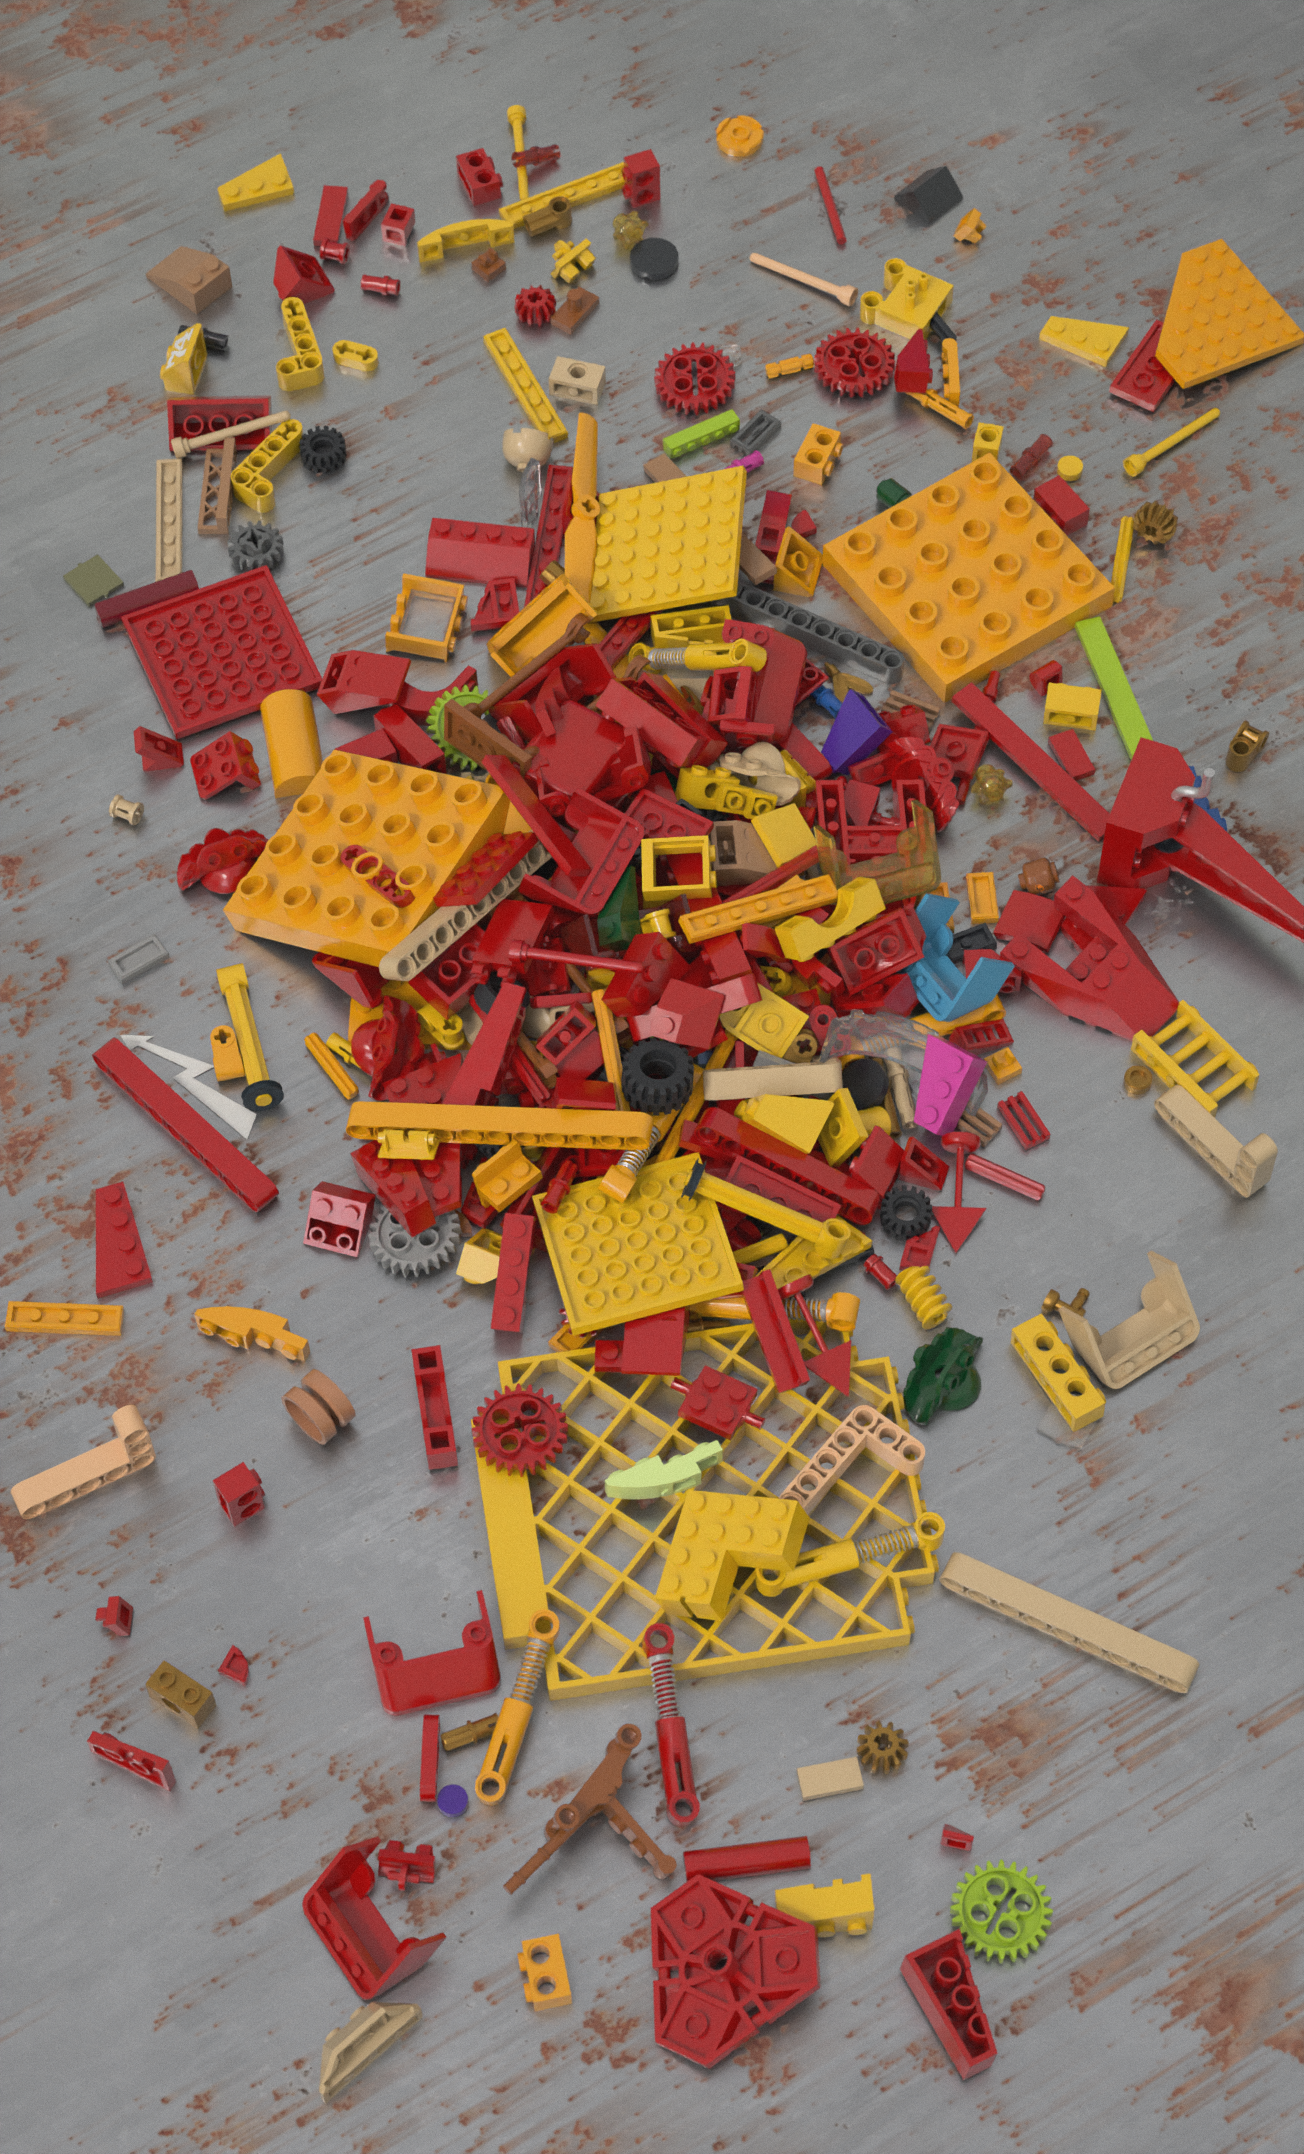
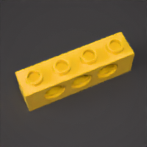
M1041 1313L1012 1328L1011 1344L1073 1432L1104 1416L1106 1404L1104 1394L1099 1388H1094L1090 1382L1087 1370L1084 1366H1079L1074 1360L1072 1349L1067 1343H1062L1058 1337V1331L1051 1321L1047 1322ZM1039 1347H1047V1348H1049L1050 1350H1048V1351H1042V1350H1040V1349H1038V1348H1039ZM1063 1369L1066 1372L1060 1374L1055 1372L1054 1370ZM1077 1391L1080 1392L1082 1395L1073 1396L1070 1394V1392Z

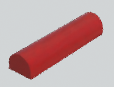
M807 1836L683 1851L686 1882L697 1874L713 1881L811 1869Z

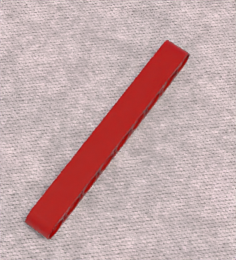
M113 1037L92 1054L94 1062L108 1077L253 1211L259 1212L279 1195L275 1184L117 1038Z

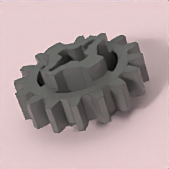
M249 521L247 523L248 527L244 528L239 525V532H231L232 539L227 541L229 557L232 558L234 565L240 564L241 570L250 567L251 571L265 565L273 568V560L280 562V554H284L283 537L279 535L278 528L272 530L271 523L262 526L261 521H258L256 525H252Z

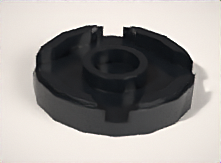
M651 237L643 239L634 245L630 253L632 270L639 277H650V280H660L669 277L675 272L679 261V253L676 247L670 241L663 238Z
M859 1059L852 1062L842 1072L843 1088H848L857 1111L869 1109L873 1106L876 1107L882 1103L888 1091L889 1077L886 1075L885 1068L872 1059Z

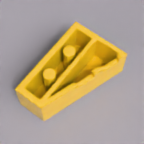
M729 605L651 615L653 647L658 649L685 648L692 644L725 643L722 638V630L725 619L731 620Z
M871 1873L861 1875L862 1881L844 1884L843 1879L840 1878L832 1880L833 1886L815 1888V1885L812 1883L775 1890V1909L815 1926L818 1930V1937H831L835 1935V1932L847 1931L850 1935L864 1934L867 1930H872L874 1917Z

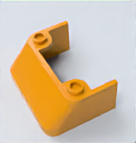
M562 574L493 635L486 645L493 659L512 677L564 635L569 622L575 615L583 613L592 619L597 613L573 583Z

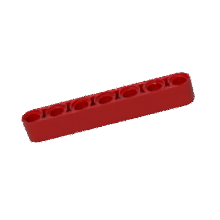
M710 1107L704 1111L695 1129V1137L698 1141L733 1160L736 1159L737 1155H740L840 1204L841 1207L838 1214L859 1225H866L872 1221L880 1202V1195L877 1191L719 1108Z

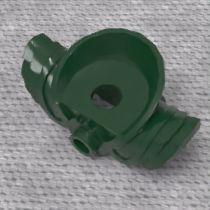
M946 1327L942 1334L939 1333L933 1338L931 1344H925L916 1349L913 1356L915 1368L910 1371L906 1387L903 1391L904 1408L914 1422L920 1425H927L929 1418L933 1416L936 1409L945 1411L961 1410L978 1398L981 1390V1377L973 1362L974 1354L980 1344L983 1343V1337L974 1336L963 1329ZM944 1367L939 1378L935 1376L937 1370Z

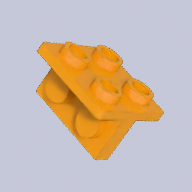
M516 1140L503 1146L497 1154L480 1164L472 1173L481 1204L485 1208L492 1205L498 1212H501L543 1178L541 1171L523 1156L520 1144Z

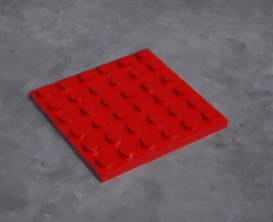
M267 565L121 616L123 626L176 740L260 710L262 701L277 691L294 689L307 693L320 687L322 677Z

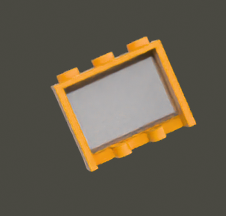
M403 573L402 593H398L396 599V614H392L390 632L386 631L385 634L386 652L396 650L444 659V662H447L449 653H454L457 641V638L454 637L455 632H460L461 611H466L468 596L464 595V585Z

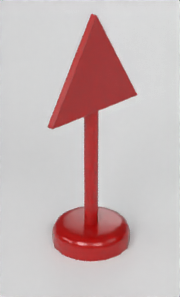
M950 1132L942 1135L941 1146L943 1149L957 1154L955 1206H932V1213L955 1253L961 1248L987 1209L962 1207L964 1154L977 1151L981 1145V1138L969 1132Z
M808 1274L779 1288L778 1292L781 1300L795 1297L822 1354L805 1361V1367L849 1397L851 1340L828 1350L801 1292L813 1285V1278L811 1274Z

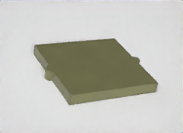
M98 554L84 563H78V567L63 575V579L89 607L104 597L108 598L109 594L124 586V582Z

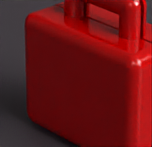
M573 700L564 701L559 706L564 718L553 719L556 733L546 737L543 730L537 732L524 748L526 749L529 746H537L539 748V753L532 758V767L526 772L524 781L539 799L535 770L547 757L550 766L540 767L548 793L563 792L571 800L575 788L578 787L593 795L608 783L611 764L618 757L615 745L620 743L622 745L625 739L624 730L622 729L623 725L610 721L603 715ZM513 762L512 765L520 774V764ZM637 790L604 802L621 811L626 795L633 796V793L637 792ZM565 815L559 817L552 816V818L569 826L565 820Z

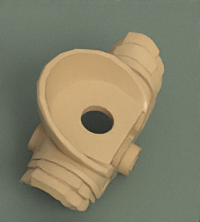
M767 742L753 744L746 748L742 754L733 752L720 754L716 759L719 760L721 767L731 770V774L740 780L739 785L777 795L776 806L791 802L800 791L801 783L799 778L785 774V765L780 752L776 747ZM748 775L757 776L758 781L756 785L750 783Z

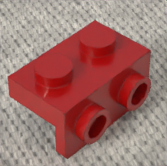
M905 705L897 712L883 711L878 713L893 731L876 748L878 754L888 750L887 745L891 741L902 737L921 738L924 743L930 742L925 711L918 706Z

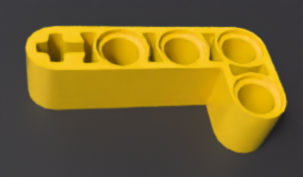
M289 297L282 302L281 309L284 327L294 356L283 358L276 364L278 386L287 392L318 385L325 378L322 356L304 304L299 298Z
M289 419L282 422L231 473L234 497L257 512L267 513L274 509L276 502L273 485L270 480L300 452V439L302 440L303 428L298 420Z

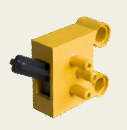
M889 259L884 266V286L892 292L885 301H883V297L878 292H865L861 296L860 319L862 322L869 325H878L907 339H911L918 329H922L924 339L933 330L941 342L947 338L957 341V336L941 318L952 303L954 285L908 266L901 259Z

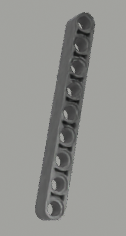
M738 580L737 596L705 602L714 607L729 605L730 614L750 623L775 628V630L801 641L806 648L882 682L895 684L903 677L904 656L898 650Z

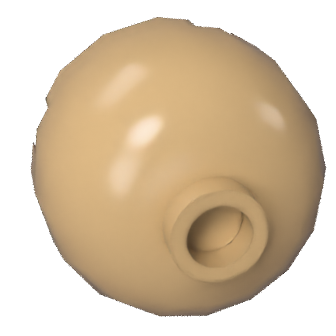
M514 428L504 431L502 452L505 459L512 466L517 467V471L525 473L529 466L532 472L533 469H538L547 463L553 449V437L548 439L547 433L529 428H521L520 433H513Z

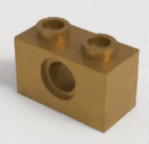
M163 1660L145 1683L150 1698L197 1729H199L216 1707L213 1692L165 1660Z

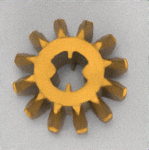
M1156 500L1153 503L1146 501L1134 515L1133 528L1138 531L1137 536H1143L1145 542L1151 540L1155 545L1158 542L1165 544L1166 541L1174 536L1177 530L1178 517L1173 515L1174 510L1167 509L1166 503L1159 505Z
M878 1720L876 1721L875 1729L867 1725L864 1728L865 1734L858 1736L857 1742L860 1746L857 1747V1755L863 1756L861 1761L863 1766L872 1763L871 1771L873 1773H876L879 1767H883V1772L887 1775L890 1772V1765L898 1770L901 1767L900 1760H906L908 1757V1752L905 1749L908 1748L909 1741L902 1738L904 1735L902 1728L893 1731L894 1723L892 1721L887 1724L886 1728L882 1727L881 1721ZM881 1744L887 1745L885 1751L879 1750L878 1747L880 1748Z

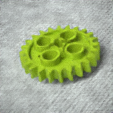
M464 685L461 693L457 687H454L451 694L445 691L442 695L443 699L438 697L434 702L436 706H432L429 710L432 715L428 716L426 722L431 724V726H428L426 733L433 734L431 739L444 752L445 759L448 757L451 759V767L456 762H459L460 770H463L469 764L471 771H474L477 763L444 740V704L450 699H453L463 707L469 703L479 704L488 696L487 689L481 695L478 692V686H475L472 692H469L468 686ZM488 710L484 713L485 717L489 714Z
M1000 1859L998 1868H994L989 1860L984 1871L978 1865H975V1876L968 1872L964 1873L966 1884L957 1882L956 1889L960 1893H952L951 1901L956 1903V1905L950 1906V1913L958 1916L952 1919L951 1925L961 1926L959 1929L962 1937H967L964 1943L965 1949L972 1945L976 1946L974 1956L977 1957L984 1951L986 1952V1961L989 1962L994 1954L998 1956V1961L1002 1964L1004 1956L1009 1955L1014 1963L1016 1962L1018 1952L1024 1958L1028 1957V1946L1035 1951L1038 1950L1039 1943L1036 1939L1046 1940L1047 1934L1042 1929L1049 1930L1052 1922L1045 1919L1052 1917L1053 1909L1045 1907L1051 1903V1897L1041 1896L1046 1891V1885L1036 1887L1038 1875L1036 1874L1028 1878L1026 1876L1028 1867H1024L1018 1872L1016 1871V1862L1013 1861L1009 1868H1005L1003 1859ZM991 1885H997L1002 1888L1003 1893L992 1895L987 1888ZM1012 1888L1016 1889V1893L1008 1902L1006 1912L1001 1914L992 1933L987 1934L986 1930L993 1923L996 1910L999 1911L1002 1908ZM1024 1901L1030 1905L1031 1909L1022 1912L1014 1904ZM975 1911H982L987 1915L988 1919L979 1922L971 1914ZM1003 1927L1011 1928L1015 1932V1936L1005 1938L1000 1934L999 1930Z

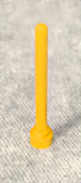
M513 105L507 109V120L513 126L520 200L529 198L523 125L527 117L526 109L523 106Z
M1213 408L1143 454L1128 456L1123 460L1125 471L1132 477L1137 476L1144 471L1147 462L1218 418L1220 410Z

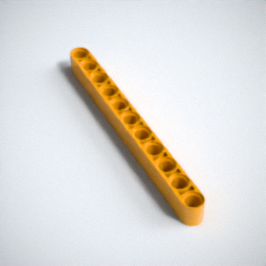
M359 1101L351 1105L346 1133L356 1139L378 1140V1133L383 1132L385 1129L404 1131L406 1138H408L409 1131H430L431 1134H436V1139H440L442 1143L508 1145L513 1140H516L520 1146L645 1150L650 1145L654 1119L649 1114L643 1112Z

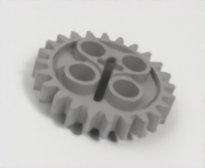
M384 1205L380 1206L383 1214L373 1215L376 1223L369 1224L371 1233L368 1234L369 1245L376 1261H381L384 1269L391 1267L393 1274H396L401 1269L405 1277L410 1270H413L415 1276L418 1277L420 1269H424L427 1274H430V1266L432 1265L440 1269L439 1261L449 1262L448 1252L456 1253L455 1244L461 1243L459 1234L462 1233L458 1214L455 1213V1210L435 1217V1225L414 1237H411L400 1224H397L399 1222Z

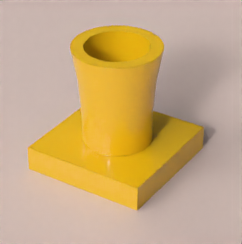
M848 1088L838 1089L827 1100L833 1102L834 1106L818 1136V1140L830 1167H839L865 1141L875 1125L881 1127L890 1136L891 1121L884 1108L876 1106L857 1111Z

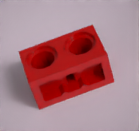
M483 148L456 156L457 174L473 206L501 198L502 177L500 173H495L493 159L491 156L487 157Z
M649 149L624 157V168L621 169L624 185H622L624 198L626 200L629 199L633 208L660 200V165L652 150Z
M244 1462L213 1480L219 1505L234 1527L265 1509L262 1498L265 1496V1492L261 1487L262 1480L254 1468L249 1470Z

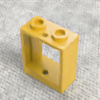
M708 835L641 839L642 892L645 901L712 898V888H717L716 871H711V862H716L715 845H710ZM702 852L703 884L656 887V855Z

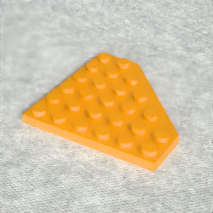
M1223 239L1182 253L1155 354L1156 358L1182 389L1304 343V332Z

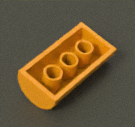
M281 690L267 696L260 706L275 798L303 794L321 769L323 762L312 698L300 690Z

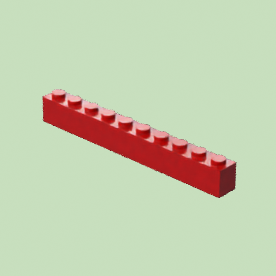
M665 771L649 776L647 784L643 787L644 789L673 803L678 801ZM639 789V790H637V792L633 793V797H634V798H636V796L639 794V792L641 791V789ZM701 853L658 855L661 866H667L668 868L665 873L670 886L703 884V857ZM712 888V898L676 900L678 906L683 905L685 908L682 911L683 915L723 904L716 888ZM735 931L695 942L696 947L701 945L702 951H700V956L704 967L710 966L711 971L708 973L713 986L752 974L751 967Z

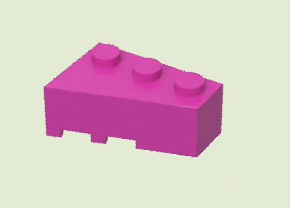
M928 1034L914 1122L936 1135L942 1136L953 1132L987 1061L942 1037Z

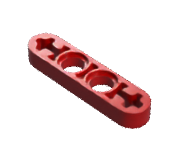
M351 845L343 850L340 858L347 870L352 873L351 867L355 861L352 858H357L368 851L359 845ZM373 856L364 858L357 866V873L365 874L368 868L377 867L378 859ZM383 864V869L379 871L377 877L375 875L371 880H365L374 891L398 908L407 907L415 900V896L410 889L404 890L405 894L403 896L395 893L397 889L400 891L395 881L396 873L385 864ZM400 877V882L402 884L410 885L406 880ZM392 879L387 886L380 887L384 880Z

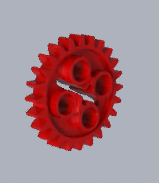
M857 327L855 332L851 333L850 329L846 328L845 334L836 330V337L828 334L827 341L821 340V347L816 348L814 371L818 373L817 379L823 380L824 387L831 385V392L839 389L840 396H843L845 392H849L850 398H853L854 393H858L862 398L865 391L873 395V388L881 391L882 384H889V378H893V370H895V352H891V345H886V338L878 340V333L870 336L869 329L865 330L864 333H860V329Z
M694 342L691 343L690 348L681 344L680 351L672 348V355L665 353V361L659 360V368H655L654 383L656 393L660 394L661 402L667 401L668 408L675 405L677 413L683 408L686 415L689 414L690 410H694L695 414L698 415L700 409H703L708 414L709 407L717 410L718 402L726 404V397H731V389H735L736 376L734 364L730 363L729 356L723 357L722 349L715 352L714 345L705 349L703 342L699 348L695 346ZM692 362L697 364V396L693 395Z
M517 1383L515 1391L512 1392L506 1385L505 1394L502 1395L497 1390H494L495 1399L491 1400L485 1397L484 1403L486 1408L478 1406L477 1414L479 1416L473 1417V1425L476 1426L471 1428L472 1436L476 1437L473 1439L474 1448H479V1457L487 1456V1466L496 1462V1472L498 1473L504 1467L507 1468L508 1476H511L514 1470H518L520 1477H523L525 1469H529L531 1474L535 1475V1467L538 1465L544 1471L547 1470L546 1460L555 1463L556 1456L554 1453L562 1454L563 1446L561 1444L567 1443V1435L564 1433L568 1432V1424L564 1423L567 1419L566 1413L561 1412V1403L553 1404V1394L544 1398L543 1388L533 1393L532 1384H529L526 1391H522L520 1383ZM527 1410H534L537 1412L533 1416H526L523 1414ZM499 1418L508 1420L507 1423L501 1425L495 1423ZM535 1436L545 1437L541 1442L531 1440ZM507 1444H514L517 1446L515 1449L509 1451L503 1448Z

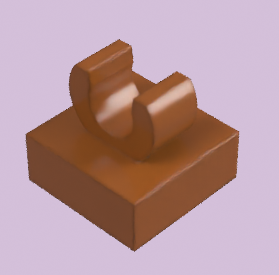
M491 247L471 262L472 270L487 282L506 270V262L499 258L498 253Z

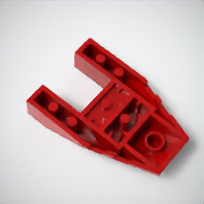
M816 780L812 797L813 807L817 810L814 822L819 843L825 841L831 847V854L825 858V861L838 888L843 887L857 877L875 879L886 909L878 913L874 920L899 908L913 909L930 852L923 780H896L892 797L895 825L847 826L843 780Z
M1072 875L1054 894V908L1094 939L1066 969H1063L1019 933L1000 952V956L1007 962H1012L1015 968L1021 971L1022 983L1061 1014L1081 1019L1086 1024L1094 1027L1099 1026L1110 1030L1112 1034L1133 1041V1036L1140 1030H1143L1148 1036H1155L1177 1012L1178 999L1132 931L1094 891Z

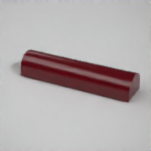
M188 570L95 603L96 616L100 626L104 628L122 621L121 616L199 589L196 577L192 570Z

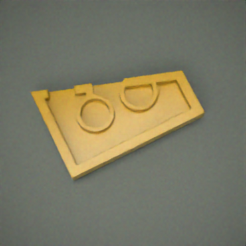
M281 153L217 187L224 212L294 194V187Z
M1051 316L1041 330L1039 339L1107 367L1127 337L1129 327Z

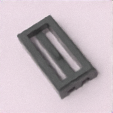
M761 409L730 440V446L733 448L737 446L739 452H746V456L755 450L758 451L779 430L781 421ZM765 418L766 420L759 427H757L744 442H742V440Z

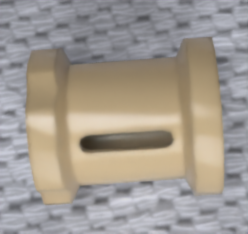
M119 794L115 795L109 806L110 817L126 819L134 826L140 822L144 813L143 803L130 802Z

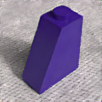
M850 689L846 694L821 753L830 763L832 772H840L848 776L850 774L848 766L866 759L893 731L863 694Z

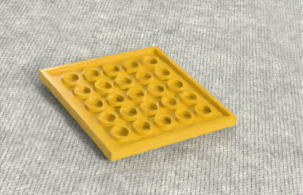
M744 466L599 494L600 512L597 515L596 522L597 549L590 604L595 609L597 615L592 618L590 623L737 596L747 471Z
M699 1152L642 1167L636 1175L637 1181L623 1204L598 1190L604 1177L570 1186L571 1191L563 1198L557 1213H548L540 1205L547 1192L532 1196L573 1336L744 1290L743 1282L715 1200L697 1192L693 1194L690 1201L687 1195L681 1198L685 1187L684 1182L689 1170L693 1168L698 1158V1163L702 1164Z

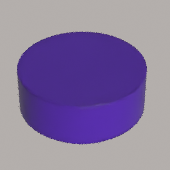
M447 1785L440 1790L437 1796L438 1808L447 1817H459L468 1808L467 1792L459 1785Z

